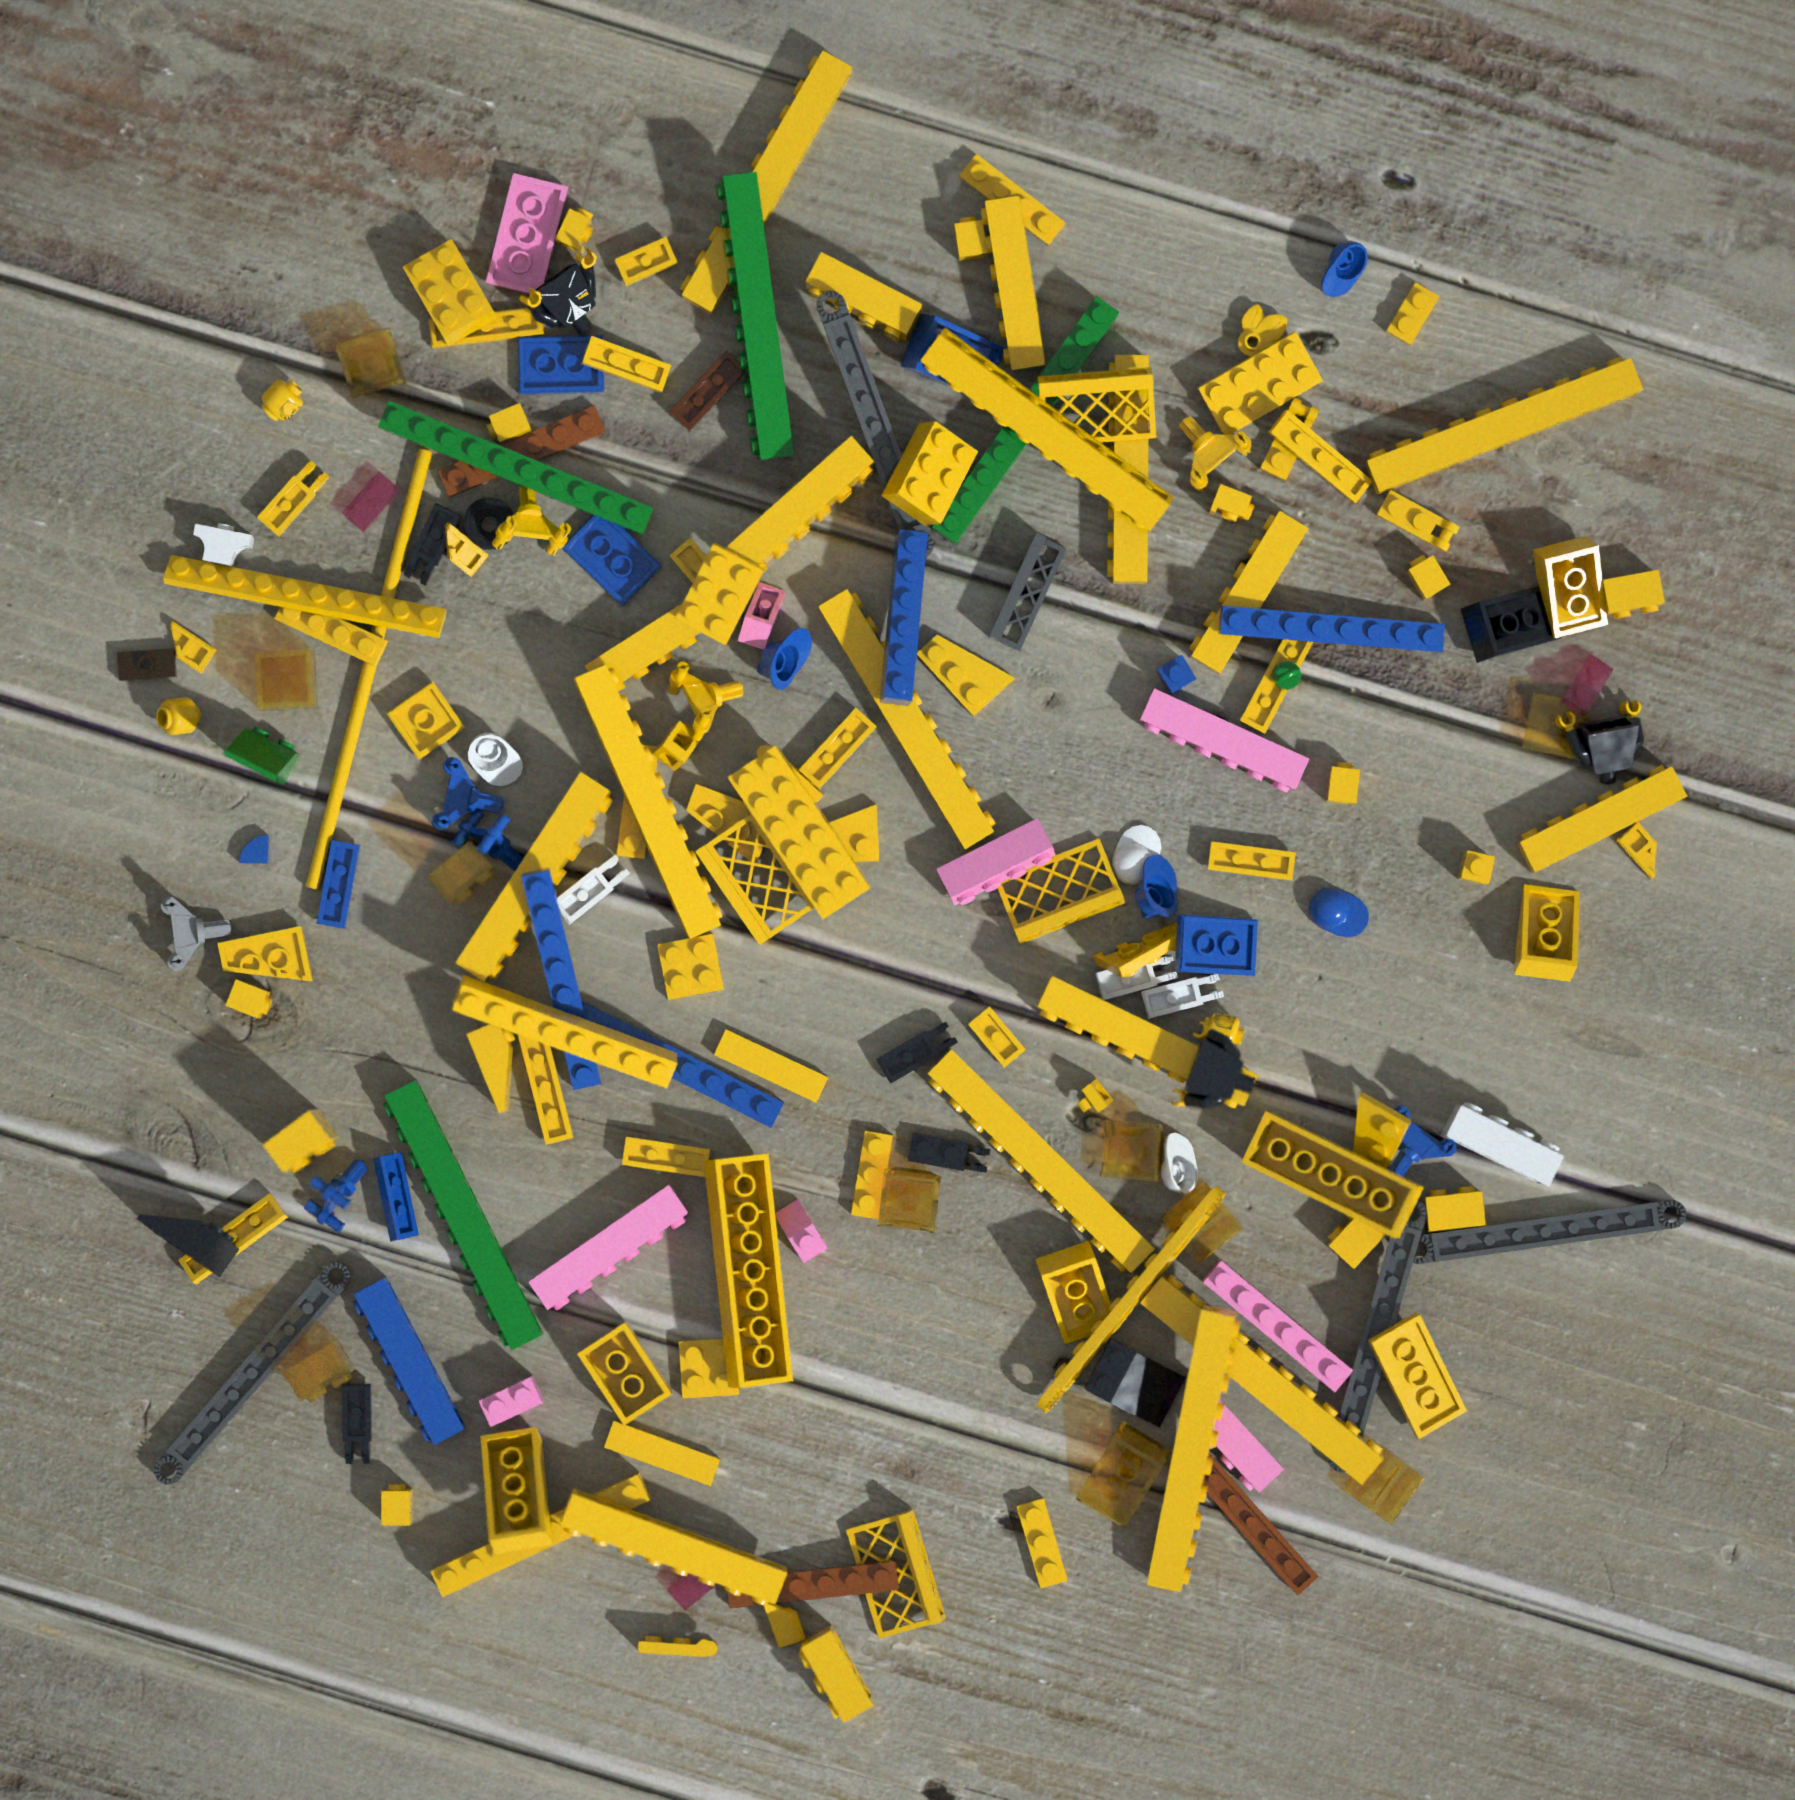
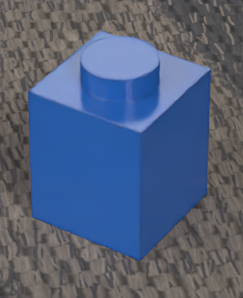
M1183 655L1156 670L1170 695L1196 680Z

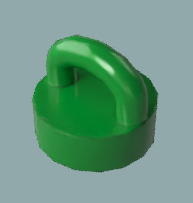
M1281 662L1273 671V681L1280 689H1293L1301 680L1300 668L1293 662Z

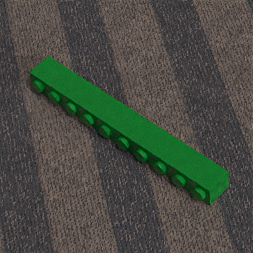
M757 172L719 177L720 183H716L717 199L722 200L723 211H720L719 217L721 228H726L727 240H723L725 257H730L731 268H727V278L729 285H733L735 294L734 297H731V308L733 314L737 313L739 324L735 325V337L737 342H741L742 353L738 354L740 370H745L746 381L742 382L744 398L749 399L750 410H746V420L748 427H752L754 438H750L751 454L756 455V460L794 456Z
M1096 296L1040 376L1079 373L1114 324L1120 312ZM1037 379L1030 391L1039 397ZM1058 396L1045 397L1046 403L1053 408L1060 400ZM1009 426L1001 429L958 490L942 523L933 525L932 531L952 545H957L1028 445L1017 437L1016 431Z
M389 400L378 425V428L643 536L654 512L653 507Z
M414 1080L384 1095L387 1100L383 1103L384 1108L390 1118L395 1116L400 1126L396 1128L397 1134L403 1144L408 1142L412 1150L408 1154L415 1169L421 1168L425 1178L421 1179L422 1184L428 1194H434L438 1202L434 1204L435 1210L441 1220L446 1218L450 1229L446 1230L453 1245L459 1244L463 1254L459 1255L460 1260L466 1271L471 1269L475 1277L472 1284L479 1296L484 1295L488 1303L485 1306V1310L492 1322L497 1321L501 1329L497 1333L503 1346L509 1345L512 1351L542 1336L544 1332L418 1080Z

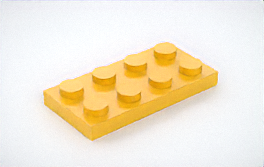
M1293 331L1197 387V390L1222 435H1230L1323 380L1297 332Z
M1415 1312L1368 1340L1416 1438L1424 1437L1467 1411L1420 1314Z

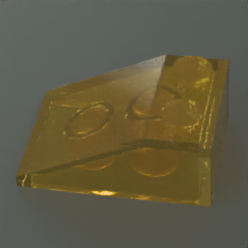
M1122 1421L1076 1499L1125 1529L1172 1450Z

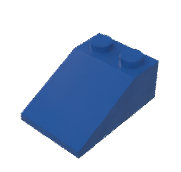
M920 314L900 367L948 386L947 380L940 375L931 374L924 367L925 364L921 362L923 356L944 328H947L996 366L999 365L1005 347L937 316Z

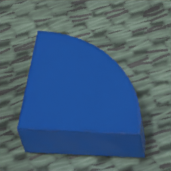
M269 835L259 836L248 842L241 852L239 863L269 864Z

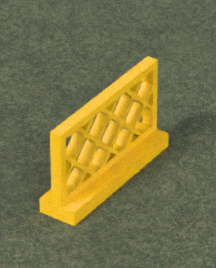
M1151 367L1037 376L1039 397L1045 401V397L1058 396L1065 402L1058 411L1062 414L1070 406L1080 415L1074 423L1078 425L1083 419L1088 421L1095 427L1090 435L1100 443L1156 438L1154 384ZM1147 389L1148 399L1141 407L1129 399L1135 390ZM1107 392H1115L1121 397L1112 410L1100 401ZM1092 393H1099V395L1096 397ZM1079 394H1086L1093 400L1084 412L1072 403ZM1066 395H1071L1069 399L1064 397ZM1125 401L1137 410L1127 422L1115 413ZM1096 404L1108 412L1099 424L1087 416ZM1147 406L1149 410V415L1145 411H1143ZM1141 414L1149 420L1150 431L1137 432L1130 425ZM1112 416L1123 425L1117 434H1109L1102 428ZM1098 431H1100L1103 435L1096 434L1098 433Z
M752 813L695 851L759 945L815 908ZM749 821L752 822L757 830L755 842L739 839L741 827ZM737 830L735 838L728 837ZM760 835L766 844L758 843ZM722 840L735 842L732 858L720 856L714 845ZM738 842L754 845L751 862L735 859ZM758 846L769 848L773 853L771 866L755 863ZM776 859L778 860L782 868L775 866ZM723 860L731 861L730 870ZM734 862L751 865L748 882L736 880L732 874ZM754 866L770 869L768 885L751 882ZM774 870L787 873L789 876L787 889L771 886ZM792 882L798 891L791 890ZM740 884H745V885H747L746 893H745V891L742 889V887L740 886ZM750 886L767 889L764 905L751 902L748 897ZM770 889L787 892L784 909L767 906ZM790 893L802 895L808 905L799 912L788 910ZM755 907L763 908L762 916ZM766 909L783 912L781 924L772 930L764 921ZM786 913L794 914L785 921Z
M1100 838L1051 857L1050 862L1043 866L1037 867L1035 865L1027 869L1024 874H1027L1025 880L1009 878L1001 882L997 889L1019 945L1125 904L1124 896L1119 888ZM1097 847L1100 855L1096 867L1081 861L1085 851ZM1077 854H1080L1078 859L1072 857ZM1066 859L1076 863L1070 877L1055 872L1059 861ZM1102 862L1106 871L1100 869ZM1053 864L1052 869L1046 868L1047 866ZM1079 865L1094 871L1088 885L1073 879ZM1042 870L1049 873L1043 888L1028 882L1032 872ZM1097 873L1109 877L1112 887L1103 891L1093 888L1092 884ZM1053 875L1068 881L1062 895L1047 890ZM1015 880L1023 885L1017 898L1005 893L1002 884ZM1071 883L1086 889L1082 899L1073 901L1065 897ZM1026 886L1041 891L1035 906L1020 900ZM1089 891L1095 893L1093 895L1088 896ZM1044 894L1060 899L1055 910L1048 912L1039 908ZM1008 899L1015 902L1012 908ZM1063 901L1069 903L1061 907ZM1018 904L1032 909L1033 912L1029 920L1018 924L1014 913ZM1036 912L1042 913V915L1035 917Z
M913 1509L846 1529L856 1564H864L868 1556L879 1562L889 1561L896 1548L904 1552L907 1557V1562L903 1569L897 1566V1572L901 1573L898 1577L899 1583L903 1576L908 1577L915 1583L916 1588L912 1596L900 1590H893L890 1592L885 1604L874 1599L873 1593L865 1594L879 1639L930 1624H938L946 1619ZM896 1521L899 1534L894 1542L880 1533L885 1524ZM880 1526L877 1532L871 1529ZM866 1531L875 1536L868 1550L857 1543L855 1533ZM878 1538L892 1546L886 1559L871 1552ZM900 1539L902 1541L903 1546L898 1544ZM860 1551L863 1552V1553H865V1556H864L863 1559H862V1556H861ZM908 1566L910 1567L911 1574L906 1571ZM894 1593L908 1600L902 1614L888 1607ZM917 1593L920 1601L915 1599ZM912 1603L922 1608L925 1619L915 1622L905 1616ZM877 1606L882 1608L880 1613L878 1612ZM886 1610L898 1617L899 1620L895 1628L884 1631L881 1617ZM902 1621H905V1622L909 1623V1624L900 1626V1624H901Z

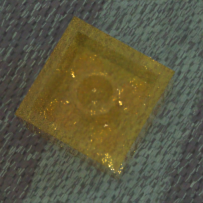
M313 650L254 653L257 709L259 711L318 708L316 662Z
M471 840L427 877L447 902L452 905L456 903L464 904L474 895L471 892L478 884L483 887L495 877L493 871L496 869V866L485 854L476 849L477 844Z
M337 1340L285 1370L283 1373L299 1401L301 1402L307 1398L310 1403L327 1393L326 1386L332 1384L336 1388L351 1379L350 1372L355 1370V1367L340 1341Z

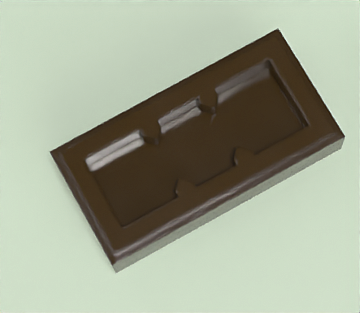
M174 648L117 652L119 681L177 677Z

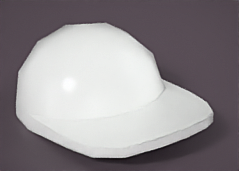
M484 732L476 736L470 743L468 750L469 762L484 780L491 785H509L521 775L523 770L522 759L502 736L497 733Z
M1138 825L1124 832L1111 861L1112 871L1118 880L1129 885L1140 884L1143 880V866L1147 857L1160 855L1161 842L1156 831L1149 826Z
M1168 1134L1164 1145L1165 1159L1161 1166L1160 1176L1164 1185L1171 1191L1178 1194L1190 1192L1196 1186L1198 1179L1193 1147L1189 1140L1181 1134Z

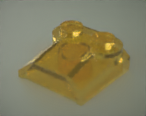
M390 328L373 330L335 343L352 399L390 386L406 384Z
M1104 1120L1105 1134L1100 1176L1158 1181L1162 1166L1164 1143L1162 1124Z
M902 1167L885 1169L878 1226L882 1227L883 1225L934 1233L941 1176L931 1171Z

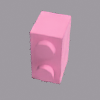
M533 1375L479 1400L490 1427L544 1402V1398Z

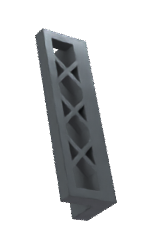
M1037 532L989 638L1019 652L1067 549L1046 539V536ZM1043 545L1059 552L1055 562L1043 566L1039 556ZM1036 561H1038L1040 568L1032 570ZM1052 567L1047 577L1045 569ZM1041 571L1045 584L1043 588L1031 592L1027 580L1031 574ZM1026 586L1028 593L1021 596L1022 591ZM1040 593L1037 601L1035 602L1033 595ZM1030 596L1034 607L1031 614L1019 617L1016 609L1017 602ZM1014 611L1016 619L1009 621ZM1028 619L1024 628L1021 621ZM1018 622L1022 632L1018 643L1002 637L1007 626Z

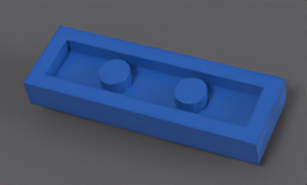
M331 840L316 924L346 929L361 845Z
M402 1152L373 1158L390 1242L418 1236L419 1233Z

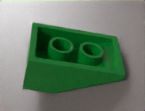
M256 726L253 731L245 728L225 749L224 756L283 785L299 757V754L293 752L294 745L282 739L277 744L268 739L270 733Z

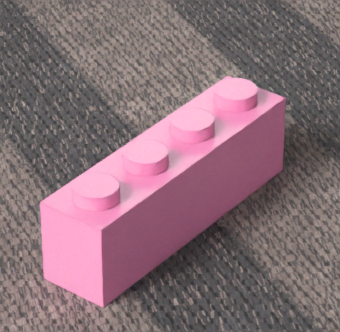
M1036 818L936 870L954 906L959 903L964 905L973 901L975 895L983 891L991 892L997 889L1001 882L1009 878L1017 879L1023 876L1027 869L1035 865L1039 867L1051 861V857L1056 854L1039 819Z
M1224 1405L1221 1421L1216 1420L1214 1427L1215 1431H1219L1216 1446L1223 1453L1219 1458L1230 1470L1236 1467L1240 1471L1242 1476L1239 1480L1249 1491L1255 1488L1260 1492L1284 1469Z

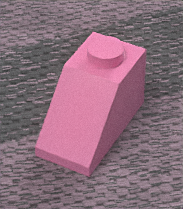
M759 582L746 612L738 641L764 650L774 628L786 591Z
M799 1199L775 1213V1217L803 1263L828 1248Z

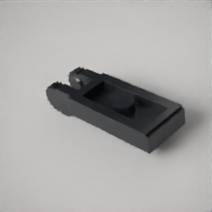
M435 503L411 552L412 557L404 572V576L410 578L416 570L419 559H423L429 563L421 575L420 583L425 586L427 585L435 566L438 567L447 548L445 524L449 522L456 528L462 517L461 514Z
M947 1022L940 1024L927 1033L926 1031L922 1032L876 1059L890 1084L938 1057L940 1052L958 1042L955 1037L949 1038L935 1048L930 1040L932 1036L946 1031L949 1027Z
M913 1133L908 1161L960 1171L967 1169L986 1173L987 1166L983 1164L965 1163L967 1152H972L977 1155L986 1156L990 1155L991 1149L971 1146L966 1142Z
M342 1384L343 1442H345L346 1464H352L354 1460L353 1442H363V1463L370 1464L371 1384Z

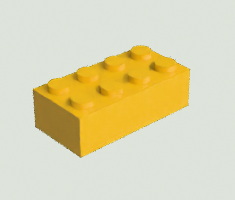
M823 252L820 253L805 281L806 290L810 293V298L817 301L819 296L826 291L838 292L843 296L849 313L859 317V323L874 330L875 326L884 330V336L899 343L900 339L907 342L922 313L921 303ZM835 297L825 299L835 306V311L838 310L839 301Z
M537 1427L480 1436L489 1541L495 1553L552 1545L543 1440Z

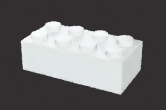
M1471 1103L1455 1104L1440 1135L1542 1186H1550L1564 1158L1563 1155L1558 1153L1559 1147L1542 1140L1540 1143L1532 1140L1533 1134L1516 1127L1513 1131L1507 1128L1509 1122L1495 1115H1490L1487 1118L1481 1115L1483 1109Z

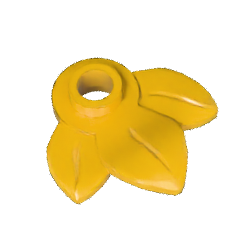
M1259 304L1249 308L1241 320L1243 332L1238 338V348L1241 353L1250 357L1278 341L1286 330L1287 318L1277 314L1265 317ZM1248 338H1255L1257 346L1250 347L1247 343Z

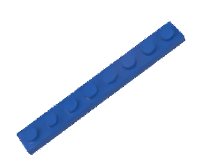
M1221 606L1219 634L1430 652H1443L1445 624L1232 606Z
M550 868L523 873L522 881L553 1008L586 1019ZM564 1051L573 1090L601 1084L596 1062Z
M582 1001L586 1020L676 1052L677 1065L671 1078L772 1128L784 1102Z

